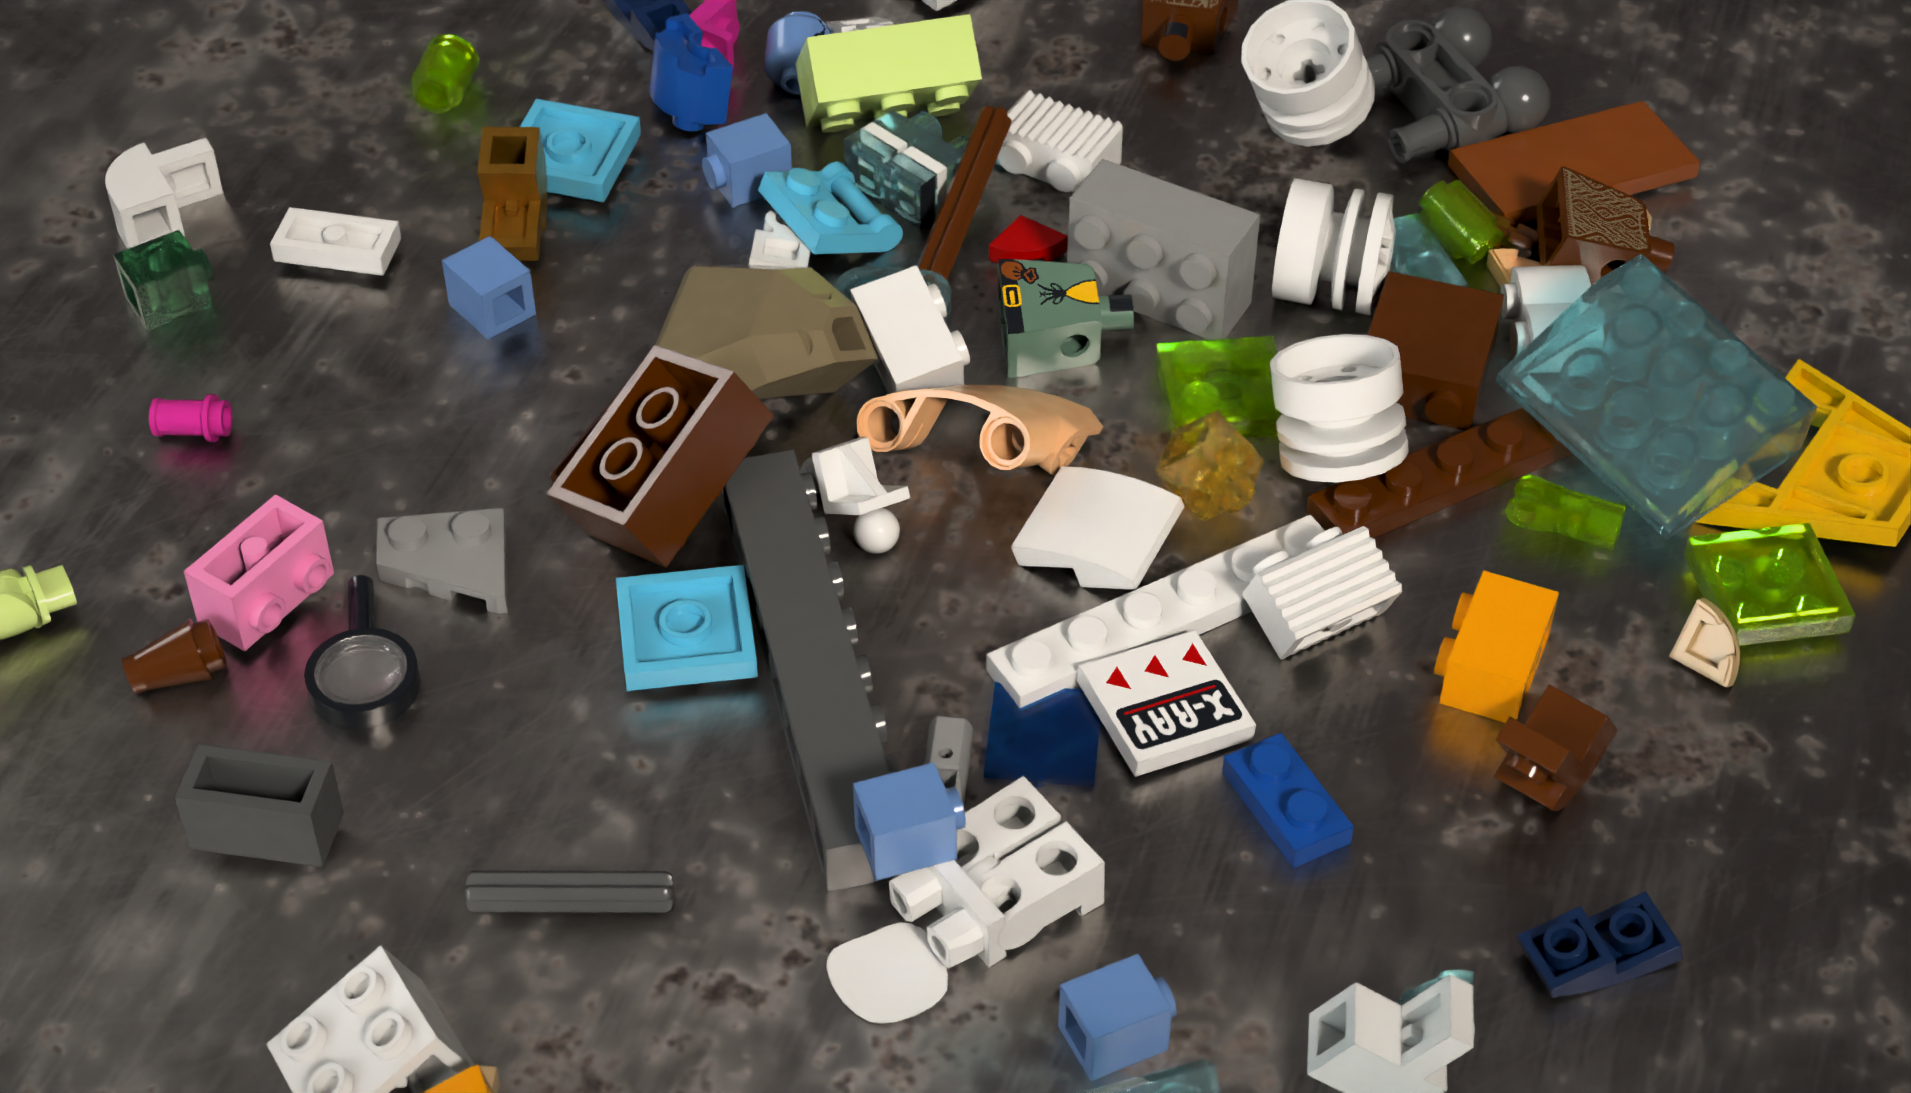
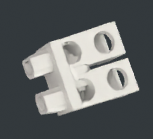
M1022 776L965 812L966 827L957 830L956 860L900 874L889 881L891 903L906 921L912 922L934 908H937L944 916L927 926V938L934 954L947 969L975 955H978L990 968L1006 958V950L1015 949L1026 944L1043 927L1074 909L1082 917L1104 904L1105 862L1067 821L1061 824V815ZM1031 811L1035 816L1034 819L1031 817ZM1072 855L1076 859L1077 864L1072 861Z

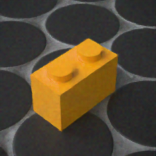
M1483 570L1474 594L1462 592L1452 623V629L1459 631L1456 639L1445 636L1438 652L1434 674L1444 677L1439 704L1502 723H1506L1509 716L1518 721L1550 636L1559 592Z

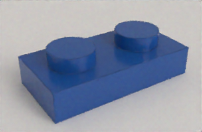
M1282 733L1224 756L1222 774L1292 868L1351 844L1354 830L1353 824Z

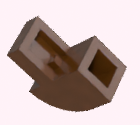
M1549 684L1525 725L1509 716L1495 739L1507 752V755L1494 777L1549 809L1558 811L1569 803L1589 779L1618 730L1607 715Z

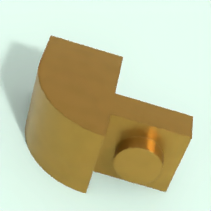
M482 127L477 174L484 201L479 241L492 236L519 261H539L542 228H546L547 171L540 127Z

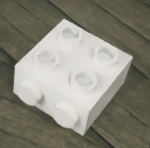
M381 945L267 1043L271 1054L293 1093H423L467 1068L475 1066L423 981Z

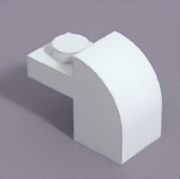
M207 138L153 155L145 142L138 144L119 155L108 168L105 177V184L117 231L130 255L185 237L178 208L223 194L214 150Z
M1449 974L1401 1006L1355 982L1309 1013L1307 1075L1343 1093H1443L1447 1091V1064L1474 1048L1473 985Z

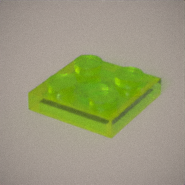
M1274 336L1157 343L1156 365L1173 443L1278 436L1276 421L1282 413L1275 409L1270 361L1278 353Z
M1810 523L1688 537L1684 556L1703 598L1711 601L1726 615L1734 628L1739 646L1850 632L1855 613Z

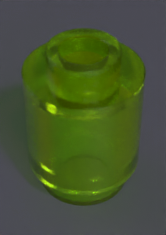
M440 34L430 40L411 78L412 95L422 108L433 113H445L460 104L479 66V57L474 47L465 39L452 34Z
M1444 180L1437 182L1419 201V206L1423 210L1419 214L1418 221L1455 259L1463 257L1472 265L1487 255L1489 250H1492L1503 236V231L1496 225L1498 218L1460 180H1455L1450 184H1447Z

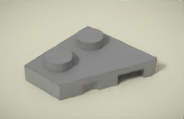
M504 508L377 518L376 565L380 581L404 588H421L427 591L429 595L450 601L454 599L458 592L486 600L487 611L496 614L508 613L507 544Z

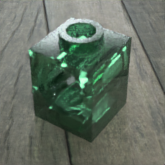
M180 230L113 254L124 297L147 331L212 306L207 282L214 280V273L209 259L201 247L193 250Z

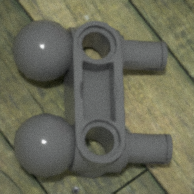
M1458 6L1444 9L1433 17L1430 23L1421 20L1398 22L1386 32V39L1377 43L1374 54L1365 57L1375 82V90L1384 86L1389 88L1418 120L1390 131V149L1400 163H1406L1412 158L1440 148L1450 153L1451 149L1494 139L1504 133L1510 135L1530 130L1544 122L1551 107V95L1545 79L1538 72L1523 65L1504 67L1486 81L1475 69L1485 62L1492 47L1491 29L1481 13L1466 6Z

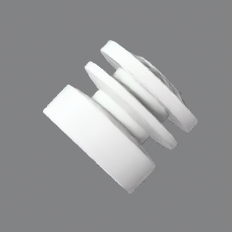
M1287 0L1267 10L1251 25L1242 43L1241 63L1269 126L1275 134L1288 143L1301 146L1325 145L1349 135L1366 119L1374 102L1375 82L1362 53V47L1354 26L1343 9L1328 0Z
M1294 178L1286 201L1277 245L1272 297L1274 299L1311 305L1321 281L1332 282V308L1343 310L1349 285L1358 287L1356 313L1371 316L1375 302L1383 289L1392 260L1396 236L1392 213L1393 195L1378 192L1372 216L1368 218L1362 217L1365 192L1361 189H1354L1345 213L1334 212V190L1331 184Z
M1339 334L1316 337L1295 343L1279 351L1270 361L1275 409L1282 413L1276 421L1278 439L1280 440L1281 467L1294 477L1309 481L1345 482L1362 480L1385 473L1403 462L1409 451L1407 435L1404 429L1406 417L1403 406L1397 403L1403 395L1401 359L1398 346L1386 339L1374 336Z

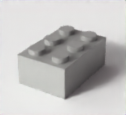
M1102 159L1070 197L1067 263L1088 264L1094 268L1098 296L1131 294L1134 312L1221 344L1252 302L1260 214Z

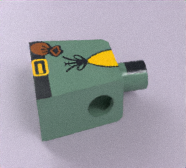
M998 259V311L1007 378L1095 364L1100 359L1102 331L1133 329L1134 311L1131 294L1098 296L1094 268L1088 264Z

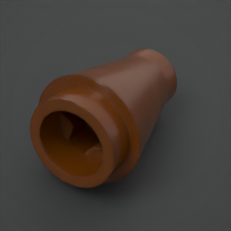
M189 618L136 653L122 658V665L133 692L138 695L152 689L213 680L214 672L227 668V661L220 640L210 620L205 619L194 624Z

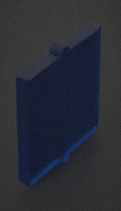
M995 682L984 778L1016 781L1024 776L1037 788L1043 787L1045 783L1094 787L1101 720L1083 690L1064 688L1019 708L1002 684Z

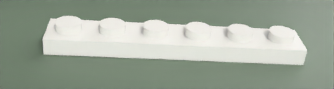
M1311 515L1305 516L987 653L986 671L1018 713H1024L1080 688L1076 679L1078 666L1194 630L1200 635L1252 612L1242 593L1255 576L1253 568L1263 559L1282 550H1286L1290 558L1308 551L1306 544L1325 530Z

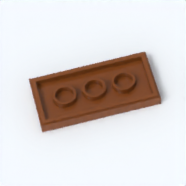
M1639 101L1451 149L1448 166L1484 208L1514 221L1512 226L1519 225V223L1523 224L1537 220L1536 206L1561 166L1570 168L1621 192L1632 195L1696 178L1700 161L1644 101Z

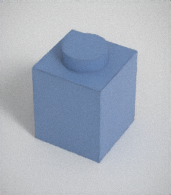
M767 113L706 132L707 157L702 159L704 176L709 186L713 190L719 189L732 208L763 198L758 189L765 171H790L792 169L791 144Z
M492 236L442 260L449 305L487 340L536 315L531 271Z
M935 762L853 783L855 829L876 881L957 859V830L966 827L964 807L956 787L945 789Z
M1139 954L1060 984L1058 1027L1090 1081L1104 1077L1169 1049L1171 1019L1176 1016L1177 1012L1175 1000L1166 981L1160 976L1153 978Z

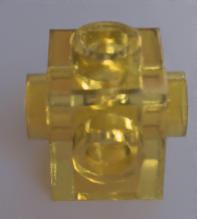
M1216 410L1172 432L1155 473L1170 487L1175 495L1181 497L1189 509L1203 522L1226 511L1228 513H1235L1244 508L1255 495V483L1265 460L1220 411Z

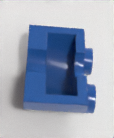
M688 13L668 18L666 20V29L661 33L656 32L649 93L654 104L665 113L673 116L672 123L677 128L686 131H699L708 124H726L733 66L717 48L701 46L703 31Z

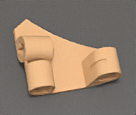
M965 384L899 391L867 401L860 409L857 417L859 437H869L871 450L875 452H891L911 449L920 445L928 436L948 398L970 402L991 412L980 434L981 452L991 466L1000 470H1012L1038 465L1053 476L1058 473L1061 466H1068L1073 461L1088 436L1099 434L1104 427L1090 408L1059 396L1032 389L1004 385ZM893 411L897 414L900 422L898 435L893 432L890 425V417Z

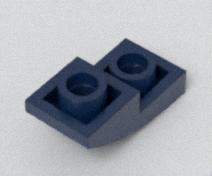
M1646 891L1591 917H1588L1583 908L1579 906L1517 935L1518 943L1551 997L1580 994L1610 987L1641 977L1682 960L1680 942Z

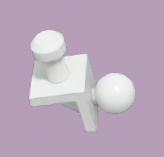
M860 437L811 453L812 457L805 460L800 473L812 474L816 493L821 495L824 513L858 515L853 524V536L858 546L866 552L873 554L884 553L890 550L899 538L900 527L895 515L883 507L909 499L910 494L908 486L880 484L876 474L869 437Z

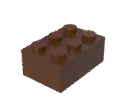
M654 345L546 494L589 536L667 568L677 552L685 545L687 538L711 504L719 497L723 487L747 453L755 446L758 438L774 415L734 371Z

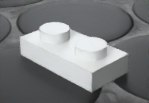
M289 207L270 243L273 261L384 275L401 240L398 221Z

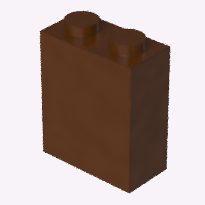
M1388 271L1368 335L1386 339L1398 346L1401 359L1403 395L1397 403L1403 406L1406 418L1465 431L1472 428L1497 339L1505 295Z

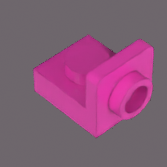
M705 0L689 16L703 31L701 46L717 48L733 66V75V45L738 38L740 24L737 20L736 0Z

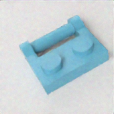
M832 162L821 171L793 168L790 171L764 172L758 191L813 254L886 252L895 248L902 239V227L890 215H882L854 184L855 178L853 173L842 162ZM850 213L858 220V222H859L860 224H858V223L854 220V218L850 215Z

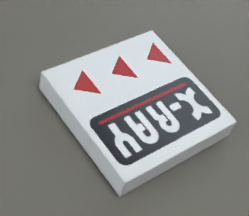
M1196 630L1078 666L1076 679L1135 777L1253 740L1256 723Z

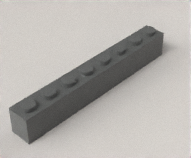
M794 450L746 457L723 487V507L739 565H744L751 611L827 891L831 892L891 880L895 876L876 881L855 829L853 783L901 770L895 753L884 754L882 744L888 741L884 712L880 703L869 704L867 694L873 692L870 666L866 655L855 656L852 647L858 645L855 616L851 607H840L839 599H844L842 574L838 561L827 562L825 554H829L831 550L830 538L824 516L814 518L812 510L817 509V497L812 474L800 473Z

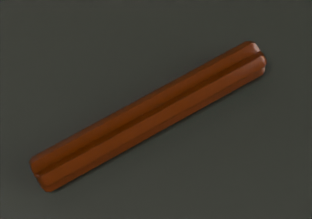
M987 105L981 109L917 263V267L926 285L936 284L940 293L943 292L1012 123L1011 119L1007 116V110L1001 106L994 108Z

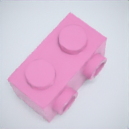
M276 494L184 570L197 622L209 619L217 636L244 652L263 635L273 631L287 614L310 594L319 591L334 574L323 520Z

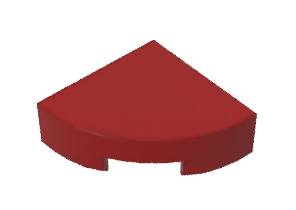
M1020 215L989 244L988 260L998 263V259L1033 260L1043 258V261L1050 262L1067 252L1068 236Z

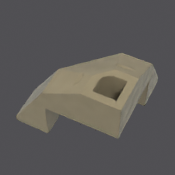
M742 264L692 266L685 272L655 344L734 371L759 399L835 392L879 359L857 306L813 268Z

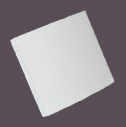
M1061 466L1011 545V549L1019 566L1073 568L1081 587L1136 590L1185 506L1181 497L1142 480L1103 470Z

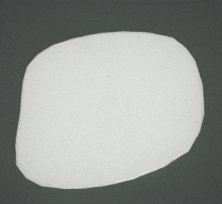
M899 922L888 925L867 935L845 942L834 948L827 959L828 977L835 992L848 1008L868 1022L884 1024L914 1017L933 1007L947 992L948 974L946 966L934 954L928 942L927 933L921 927L912 923Z

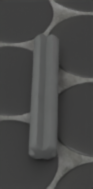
M473 870L468 873L466 879L465 899L468 910L472 912L667 913L671 911L674 902V880L672 874L667 871Z

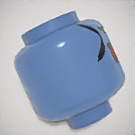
M792 12L776 20L770 26L767 35L764 70L767 77L786 92L801 95L795 63L807 37L834 34L833 30L817 15L810 12Z

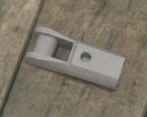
M936 716L929 725L923 765L935 762L945 789L956 787L964 807L974 737L973 727L966 718Z

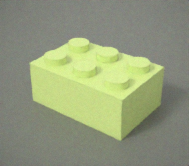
M970 14L807 37L795 63L806 127L821 125L822 132L847 130L854 127L853 120L873 117L876 124L896 123L907 119V112L928 110V116L931 117L953 114L960 111V105L966 103L982 80Z

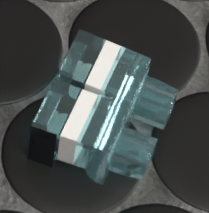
M892 110L844 138V163L854 175V184L864 195L880 205L884 203L885 208L921 230L935 220V206L944 200L969 138L961 135L947 143L942 140V127L937 118L923 110L914 117L907 119Z

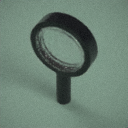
M357 575L348 581L349 630L330 637L314 650L306 663L304 679L310 704L323 720L342 728L366 729L383 725L402 715L415 701L419 693L421 680L416 654L411 645L396 633L375 628L374 581L368 576Z

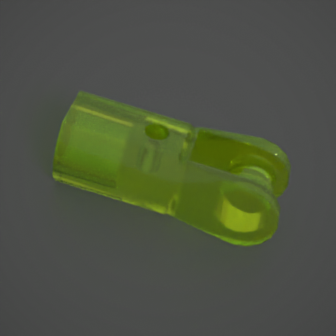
M1525 475L1518 479L1514 487L1516 497L1509 500L1505 509L1506 516L1511 523L1520 528L1556 533L1614 551L1627 509L1626 505L1568 490L1535 475Z

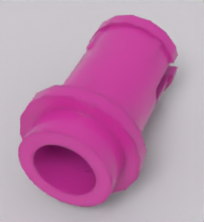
M208 394L204 400H164L163 398H154L150 405L149 426L153 436H204L206 441L216 442L219 436H228L232 429L233 415L231 404L228 400H220L216 394Z

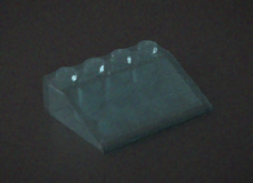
M1642 254L1598 279L1497 374L1495 381L1666 540L1799 454L1818 408Z

